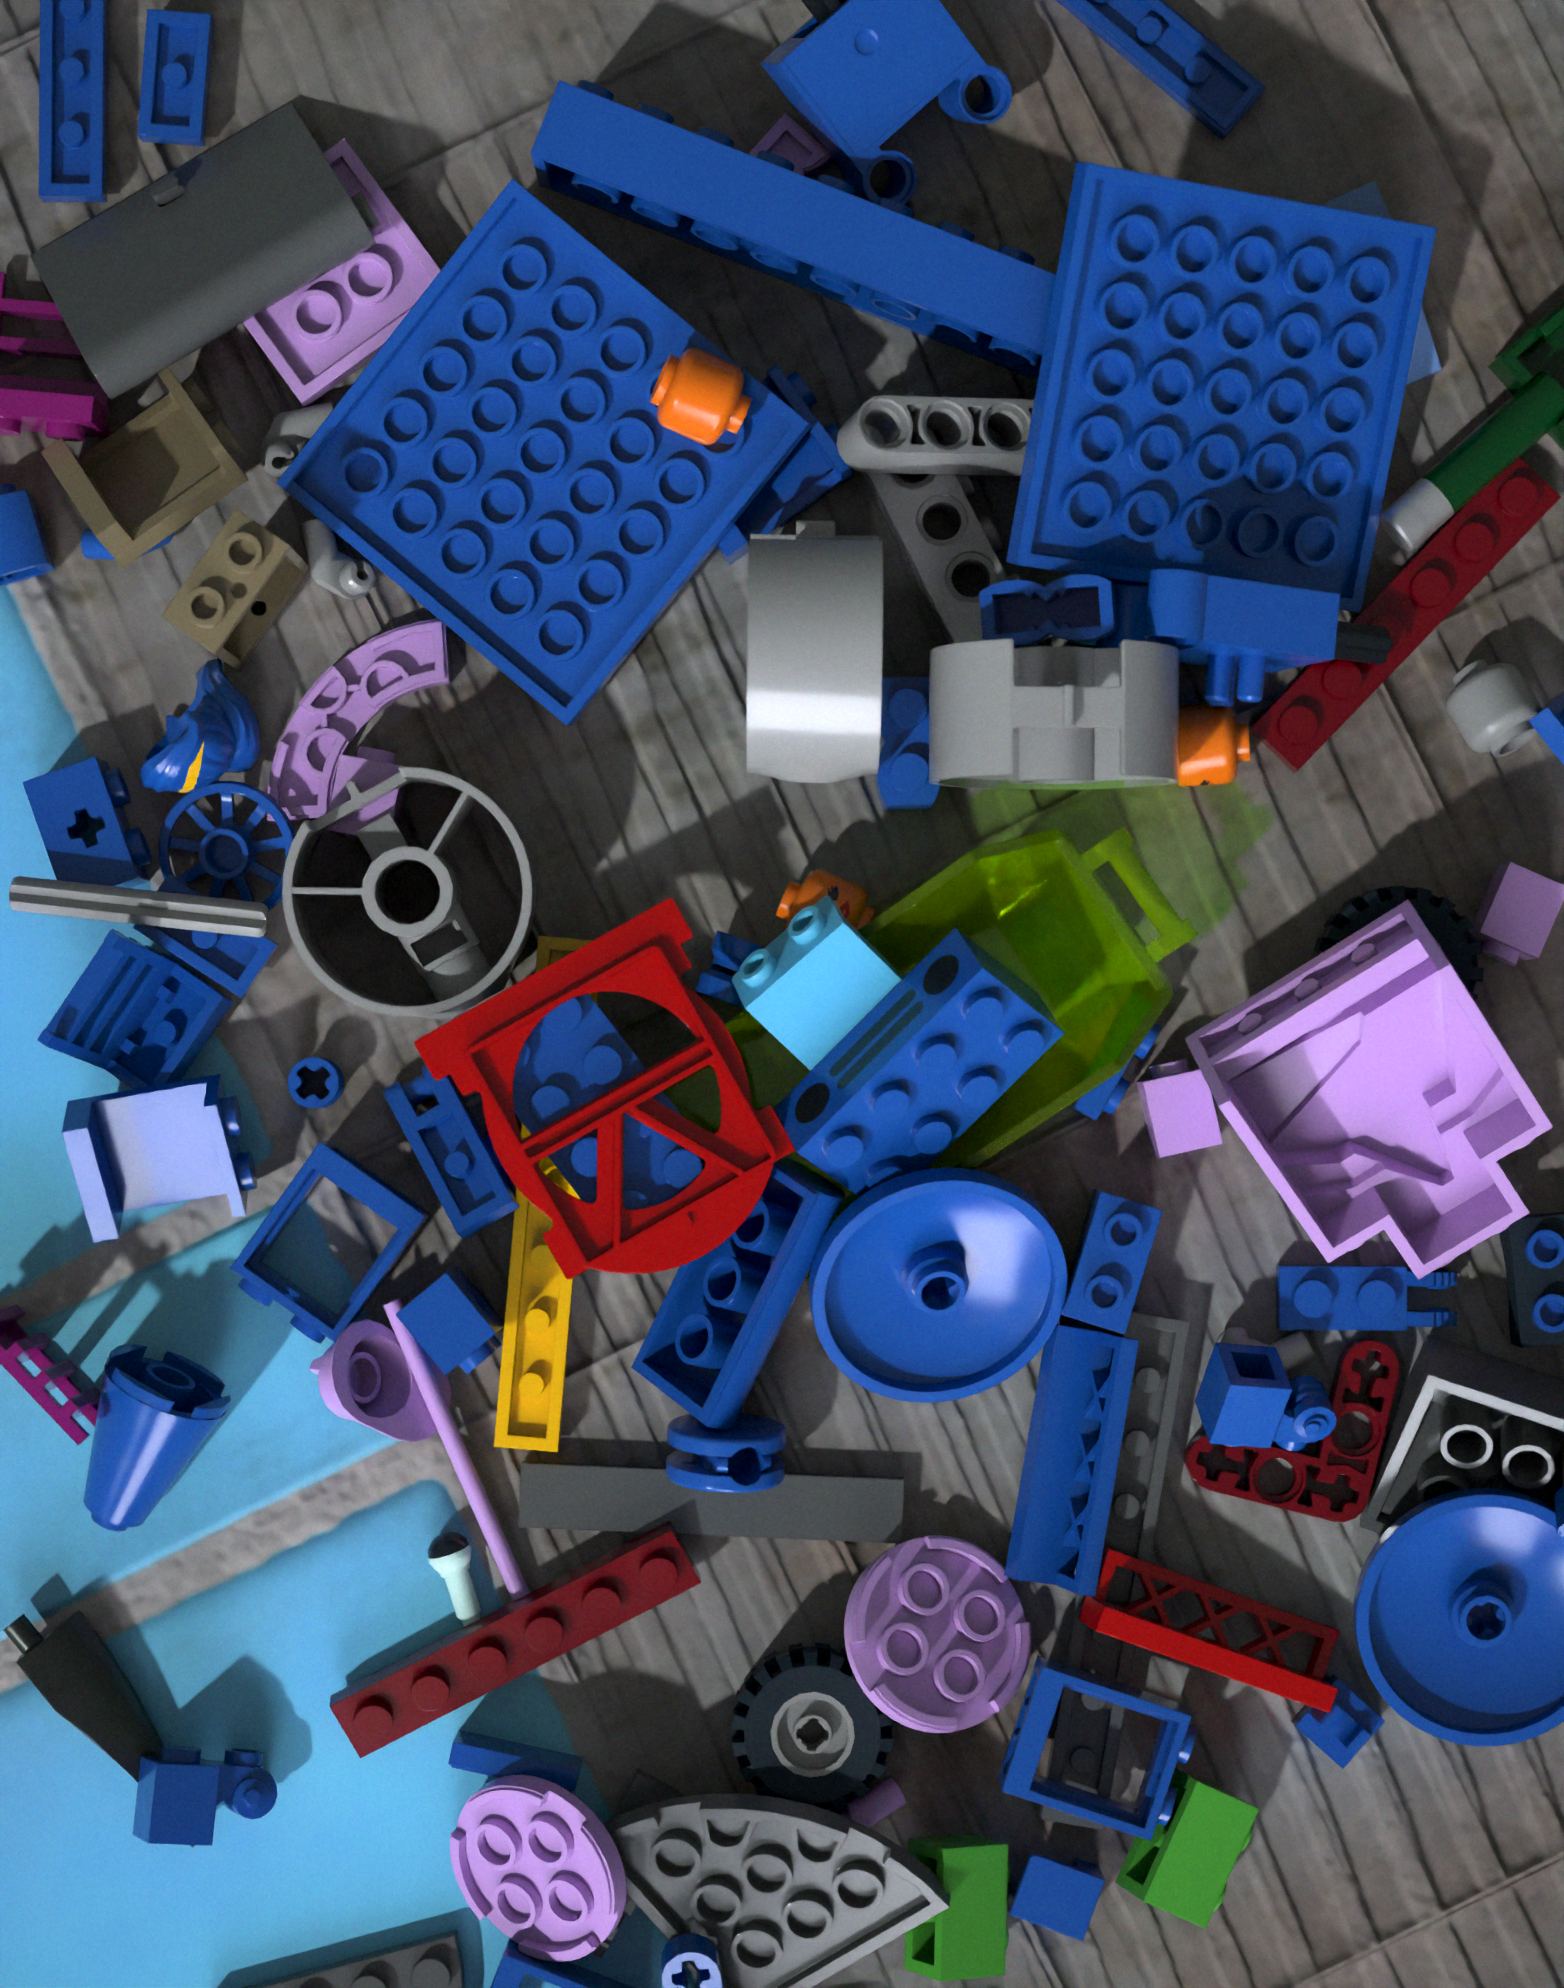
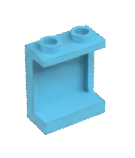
M825 895L816 904L800 910L792 918L788 928L768 946L752 952L743 961L739 971L734 974L732 982L744 1008L812 1071L909 973L906 972L902 975L847 921L838 904L829 895Z

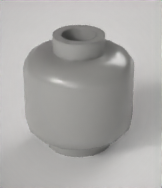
M1481 659L1464 667L1454 676L1453 682L1456 687L1448 696L1445 708L1454 725L1473 752H1492L1495 758H1500L1521 748L1537 734L1529 720L1542 708L1539 700L1514 664L1501 662L1488 665L1485 659Z

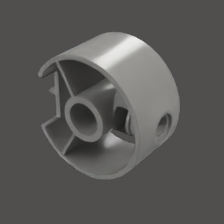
M796 520V535L750 534L747 624V773L802 783L839 782L878 774L883 655V541L880 540V536L835 535V521Z
M1012 639L954 643L929 650V783L940 786L977 789L1093 790L1153 787L1179 782V649L1177 647L1155 642L1123 640L1118 648L1093 649L1068 646L1014 648V641Z
M419 767L398 768L400 772L365 792L360 790L356 782L349 781L345 786L351 799L313 821H303L292 841L286 858L282 884L283 910L291 939L307 967L327 988L346 1001L373 1012L393 1016H419L448 1021L502 991L506 986L514 964L521 956L529 940L536 916L538 898L534 862L526 841L514 821L496 802L470 783L437 770ZM408 783H430L462 792L428 850L420 847H409L392 816L388 813L356 831L372 860L363 878L362 888L306 887L310 862L321 837L325 834L323 832L325 829ZM476 800L491 812L508 835L514 847L522 877V906L519 922L506 952L493 969L479 946L481 943L479 937L460 906L461 886L456 871L442 858ZM412 862H419L427 865L436 875L440 886L439 902L433 913L426 919L414 924H408L398 919L389 909L386 900V886L391 875L401 866ZM306 895L362 896L367 915L380 929L398 938L418 976H423L437 1002L431 1004L393 1002L374 996L348 981L330 963L314 936L307 911Z

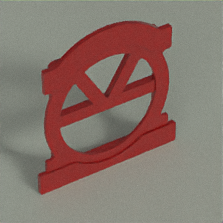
M672 898L664 900L414 1042L434 1080L439 1081L450 1074L463 1096L474 1091L481 1094L487 1130L503 1168L522 1194L553 1221V1227L543 1233L542 1236L566 1279H571L589 1268L620 1274H647L665 1271L685 1265L706 1255L729 1238L750 1215L766 1187L774 1162L795 1150L772 1107L766 1106L760 1110L753 1108L746 1069L740 1052L722 1020L700 996L681 980L682 974L691 969L692 965L680 944L691 939L693 934ZM614 991L629 993L651 1000L666 1008L688 1026L698 1038L697 1041L522 1139L517 1126L513 1105L515 1067L521 1049L531 1031L543 1017L560 1004L572 998L595 992ZM710 1065L715 1071L720 1091L721 1120L719 1130L716 1133H711L651 1097L703 1067ZM624 1113L705 1161L703 1170L691 1184L674 1197L660 1204L635 1210H627L623 1206ZM597 1128V1197L593 1203H587L557 1186L540 1169L539 1162L541 1159Z

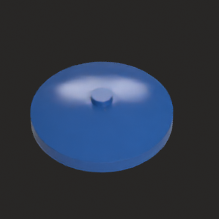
M951 1167L931 1168L914 1171L881 1183L852 1202L836 1218L825 1233L811 1265L808 1281V1298L816 1332L825 1352L840 1371L852 1381L869 1391L895 1400L920 1403L945 1402L965 1398L992 1388L1011 1377L1034 1358L1053 1333L1061 1316L1067 1293V1266L1062 1246L1051 1221L1036 1201L1022 1189L996 1175L978 1170Z
M1494 1488L1458 1490L1439 1495L1409 1510L1383 1533L1372 1548L1360 1572L1353 1604L1355 1639L1369 1678L1379 1694L1394 1711L1416 1728L1445 1741L1481 1747L1509 1745L1529 1740L1544 1734L1564 1721V1537L1556 1529L1555 1508L1528 1495L1509 1490Z

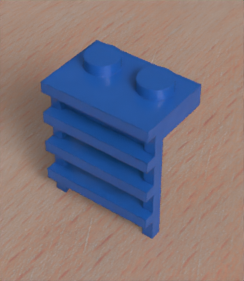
M112 929L37 1040L46 1047L105 1069L131 1089L181 1081L234 1001L169 955L161 954L148 945L144 946L131 937L127 938L119 931Z

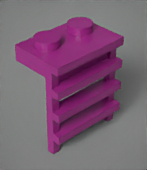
M0 272V353L85 361L75 342L2 336L3 316L64 320L54 302L5 298L7 275ZM0 374V435L19 436L21 431L45 433L46 437L58 440L62 437L64 441L73 442L84 441V436L106 438L109 436L110 431L108 413L109 403L112 400L107 396L97 379L96 382Z
M18 1305L0 1309V1364L77 1445H80L90 1434L75 1419L84 1415L95 1427L98 1411L96 1404L99 1402L100 1391L95 1387L82 1392L69 1377L78 1368L70 1360L56 1364L43 1351L52 1342L44 1332L29 1336L20 1327L17 1321L26 1313ZM32 1360L41 1372L35 1377L22 1364L23 1362ZM58 1388L69 1400L62 1406L49 1392L50 1390Z

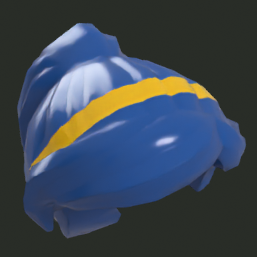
M220 658L207 661L195 674L197 678L196 696L183 715L179 718L172 715L166 716L165 735L163 739L151 748L144 759L145 764H143L139 771L142 786L154 789L157 793L164 791L186 793L204 788L215 782L226 772L242 773L253 769L261 750L260 723L249 700L223 673V663Z

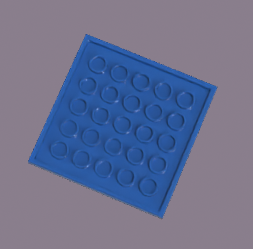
M1076 162L1006 562L1020 566L1091 574L1149 583L1150 571L1190 570L1213 576L1339 593V610L1361 613L1437 228L1093 163Z
M512 178L276 483L566 726H572L813 425ZM692 347L699 348L738 366L744 375V385L741 394L752 398L748 412L738 432L734 434L724 430L721 437L715 443L708 446L695 442L660 425L657 419L658 406L649 402L656 381L668 356L672 354L680 357L684 351Z

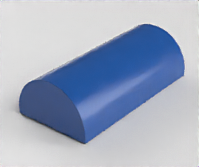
M787 1157L774 1162L770 1178L759 1201L741 1226L722 1244L706 1255L679 1267L631 1368L707 1427L717 1429L733 1428L811 1268L822 1239L845 1198L844 1192L823 1176Z

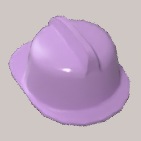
M368 1319L351 1323L339 1334L336 1342L324 1352L322 1357L311 1362L309 1370L318 1375L320 1395L325 1405L338 1417L359 1422L388 1437L410 1443L428 1439L438 1431L394 1331L383 1324ZM424 1350L450 1409L451 1388L448 1376L441 1371Z

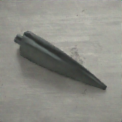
M80 1610L44 1637H42L25 1614L19 1616L3 1630L22 1653L16 1662L58 1714L68 1720L117 1762L138 1783L141 1756L161 1757L162 1746L164 1745L139 1696L98 1633L86 1622L85 1616Z

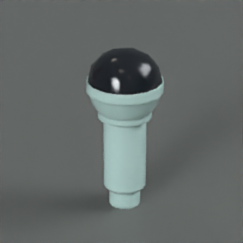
M447 1532L440 1534L430 1543L428 1561L434 1570L440 1574V1577L445 1579L456 1616L462 1621L463 1627L481 1618L479 1614L481 1607L468 1570L471 1567L472 1548L466 1537L460 1533Z

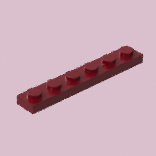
M1519 457L1467 502L1351 622L1385 627L1389 630V636L1392 639V649L1388 653L1386 662L1374 665L1334 659L1311 664L1249 730L1293 773L1297 772L1548 512L1561 496Z
M668 1521L331 1695L329 1707L357 1754L362 1758L700 1584V1573L671 1521Z

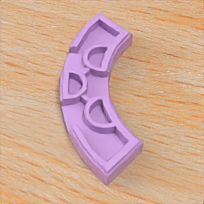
M440 619L420 621L375 636L334 666L331 665L313 683L298 703L299 706L290 720L282 740L278 743L270 771L267 794L272 795L277 800L276 802L284 810L290 821L315 820L329 812L340 754L346 755L358 734L379 712L400 698L418 690L451 684L447 625ZM267 813V821L270 823L275 822L273 817Z

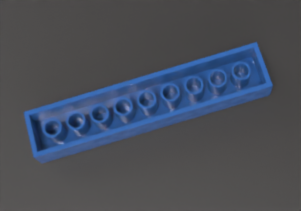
M559 80L531 150L539 186L1038 381L1056 274L1034 266L1035 258L1028 253L1005 245L999 246L998 251L974 242L975 235L952 223L940 222L936 228L913 219L915 212L911 208L891 199L880 198L877 204L853 195L855 189L838 178L823 174L818 176L817 181L793 172L794 164L777 154L759 151L757 157L739 151L733 148L734 141L718 131L700 127L697 133H693L673 125L674 118L667 112L654 106L639 104L636 110L614 102V95L598 84L579 80L577 85L573 86Z

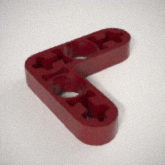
M1360 1338L1350 1342L1343 1348L1338 1358L1328 1399L1337 1419L1336 1425L1338 1420L1349 1412H1360L1367 1417L1370 1424V1434L1362 1445L1354 1448L1343 1446L1337 1439L1336 1426L1331 1434L1317 1442L1314 1455L1301 1451L1292 1452L1284 1450L1273 1444L1270 1448L1222 1445L1221 1453L1240 1462H1244L1245 1449L1254 1451L1246 1466V1486L1239 1487L1235 1486L1241 1476L1237 1471L1218 1468L1214 1478L1206 1477V1467L1197 1462V1457L1200 1452H1211L1214 1444H1209L1204 1431L1193 1437L1184 1451V1465L1188 1475L1199 1486L1210 1491L1333 1522H1346L1355 1519L1364 1511L1368 1502L1399 1378V1362L1396 1354L1388 1345L1375 1339ZM1369 1350H1376L1375 1361L1384 1365L1382 1377L1371 1376L1365 1393L1369 1397H1379L1376 1409L1358 1400H1342L1346 1388L1357 1394L1359 1393L1362 1378L1361 1374L1352 1370V1364L1355 1358L1360 1360L1366 1359ZM1273 1458H1282L1288 1461L1293 1470V1481L1290 1487L1278 1494H1270L1264 1491L1258 1481V1472L1261 1466L1267 1460ZM1306 1465L1316 1466L1310 1476L1315 1481L1335 1484L1338 1474L1345 1475V1484L1354 1490L1352 1499H1341L1337 1509L1330 1508L1331 1499L1320 1492L1307 1489L1308 1502L1297 1501L1306 1486Z

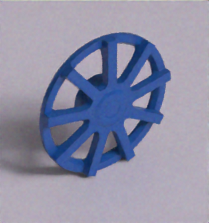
M212 782L200 790L186 793L174 804L167 814L159 835V865L165 879L168 874L174 876L169 860V848L198 852L201 863L177 876V879L188 884L207 872L214 877L209 897L221 898L226 881L233 880L241 900L255 902L245 875L248 872H252L276 887L261 902L267 906L269 912L282 900L283 873L280 875L255 859V856L259 852L285 848L286 863L288 852L296 834L288 816L272 795L242 782ZM214 793L221 794L222 824L219 827H216L196 804V800ZM234 794L245 796L258 803L256 809L240 827L235 825ZM183 811H186L205 832L206 836L202 841L171 836L172 829ZM269 813L277 823L282 837L253 841L251 839L252 832L265 815Z

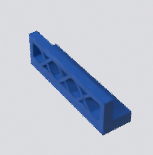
M1057 1324L1045 1343L1005 1567V1576L1014 1580L1052 1584L1078 1595L1095 1597L1139 1340L1101 1330Z

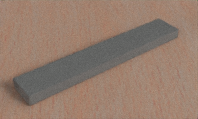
M522 1461L518 1527L647 1533L671 1521L677 1534L900 1544L902 1543L904 1477L785 1472L783 1482L771 1489L746 1493H720L695 1490L675 1484L666 1476V1467Z

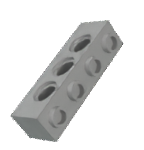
M910 392V393H908V394L905 395V396H915V395H914L913 392ZM865 424L866 432L870 438L877 443L884 444L880 432L873 426ZM926 426L929 436L939 444L938 441L942 440L943 437L934 428ZM860 472L947 643L954 644L984 640L982 639L979 596L966 597L958 593L952 583L953 573L962 567H975L986 577L987 587L1002 581L1021 579L1017 573L1007 577L996 554L1004 549L990 519L987 516L979 520L977 519L967 497L975 494L968 475L929 474L921 482L908 483L901 480L896 473ZM936 510L949 512L958 523V532L947 540L934 539L927 534L923 527L925 516Z

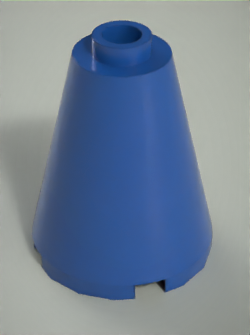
M132 1344L116 1347L107 1358L83 1499L84 1505L91 1512L92 1520L103 1528L120 1532L125 1531L128 1527L142 1525L228 1409L231 1397L230 1395L221 1397L225 1384L220 1378L203 1366L181 1355L167 1351L163 1361L143 1357L147 1346Z

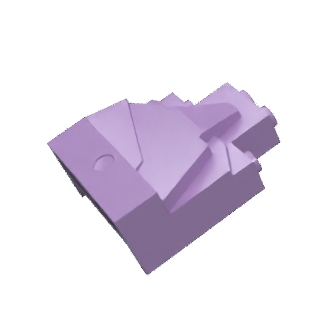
M1406 900L1184 1038L1218 1107L1328 1263L1344 1253L1360 1247L1367 1239L1385 1230L1419 1280L1437 1268L1449 1264L1457 1256L1492 1235L1504 1231L1512 1223L1530 1213L1498 1163V1160L1517 1149L1527 1146L1534 1138L1553 1128V1126L1409 900Z

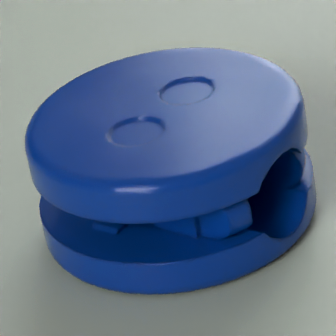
M740 1413L731 1429L707 1427L691 1414L679 1416L671 1420L667 1426V1442L670 1446L679 1449V1451L667 1456L666 1476L670 1481L680 1486L708 1492L746 1493L774 1488L784 1480L785 1461L772 1453L781 1451L786 1447V1428L774 1419L747 1413Z

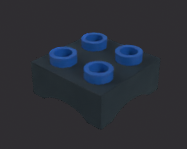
M1564 1212L1525 1215L1499 1233L1507 1276L1511 1344L1521 1348L1564 1344Z

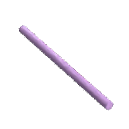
M400 1297L392 1299L382 1306L512 1600L515 1601L529 1594L530 1591L424 1350L395 1315L404 1308Z

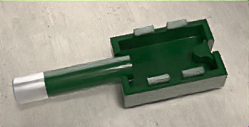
M1564 299L1488 366L1513 396L1380 514L1379 521L1388 536L1402 549L1413 551L1545 434L1548 433L1564 451Z

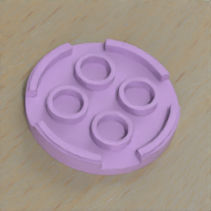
M931 1535L900 1543L877 1556L861 1573L851 1591L845 1612L844 1639L852 1672L871 1702L888 1717L904 1726L930 1733H950L967 1729L1001 1711L1014 1697L1022 1684L1030 1660L1031 1625L1030 1622L1025 1620L1020 1599L1009 1581V1577L1004 1575L1005 1568L982 1548L951 1536Z
M509 1775L494 1779L485 1784L467 1800L459 1815L456 1830L450 1834V1857L458 1886L478 1919L481 1921L486 1916L502 1933L519 1944V1952L536 1959L551 1962L572 1961L582 1958L595 1950L619 1924L624 1912L627 1893L625 1871L621 1857L612 1837L599 1818L586 1804L568 1790L548 1780L528 1775Z

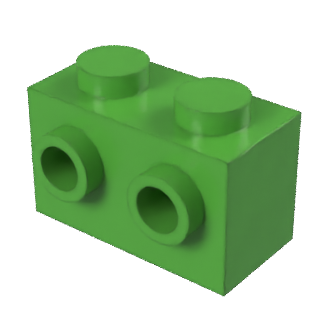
M1175 1767L1169 1786L1176 1788V1799L1166 1826L1156 1824L1151 1841L1135 1837L1115 1883L1143 1902L1206 1929L1213 1911L1221 1905L1225 1897L1226 1882L1235 1862L1252 1837L1253 1822L1259 1808L1221 1787Z
M972 1833L908 1838V1852L939 1878L943 1890L951 1895L949 1908L905 1933L904 1969L940 1982L1005 1975V1957L1009 1943V1933L1006 1925L1007 1885L1011 1874L1008 1861V1843Z

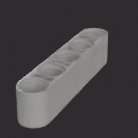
M875 396L863 403L842 425L837 434L836 445L839 455L848 466L856 471L865 473L1021 476L1035 399ZM865 424L873 426L880 432L884 444L877 443L870 438L866 432ZM926 426L932 427L940 433L945 446L932 440ZM987 428L993 429L1001 436L1004 447L991 439Z

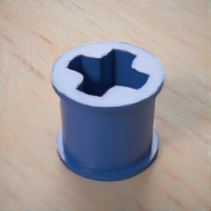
M309 1057L300 1060L291 1069L287 1081L288 1090L291 1097L299 1105L306 1108H324L335 1103L341 1096L344 1089V1076L341 1069L333 1061L327 1058ZM307 1068L312 1071H322L326 1068L330 1073V1076L325 1081V1086L330 1092L325 1098L320 1094H312L306 1097L302 1092V1089L308 1083L303 1075Z

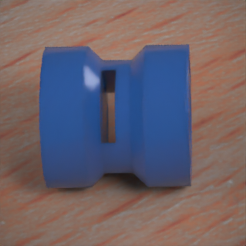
M717 930L711 946L714 959L710 969L701 973L695 991L745 1009L732 982L733 971L736 973L739 971L743 961L752 952L765 947Z

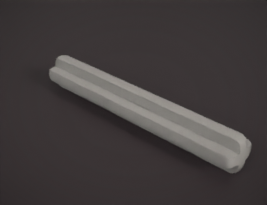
M23 876L13 878L9 893V905L14 911L258 938L264 936L268 920L267 906L260 902Z

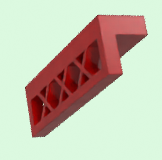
M1104 1546L1095 1597H1085L1078 1620L1099 1633L1330 1713L1338 1688L1326 1682L1323 1678L1339 1636V1630ZM1116 1566L1137 1572L1146 1596L1125 1607L1104 1601ZM1151 1578L1168 1583V1585L1156 1590ZM1187 1590L1195 1593L1204 1616L1180 1628L1171 1625L1161 1602ZM1209 1598L1226 1605L1214 1611ZM1152 1607L1157 1619L1140 1614V1612ZM1244 1610L1252 1613L1261 1637L1236 1648L1228 1644L1219 1622ZM1266 1619L1283 1625L1271 1631ZM1210 1627L1214 1639L1197 1633ZM1298 1631L1317 1636L1305 1671L1287 1666L1277 1645V1642ZM1267 1648L1272 1660L1255 1653Z

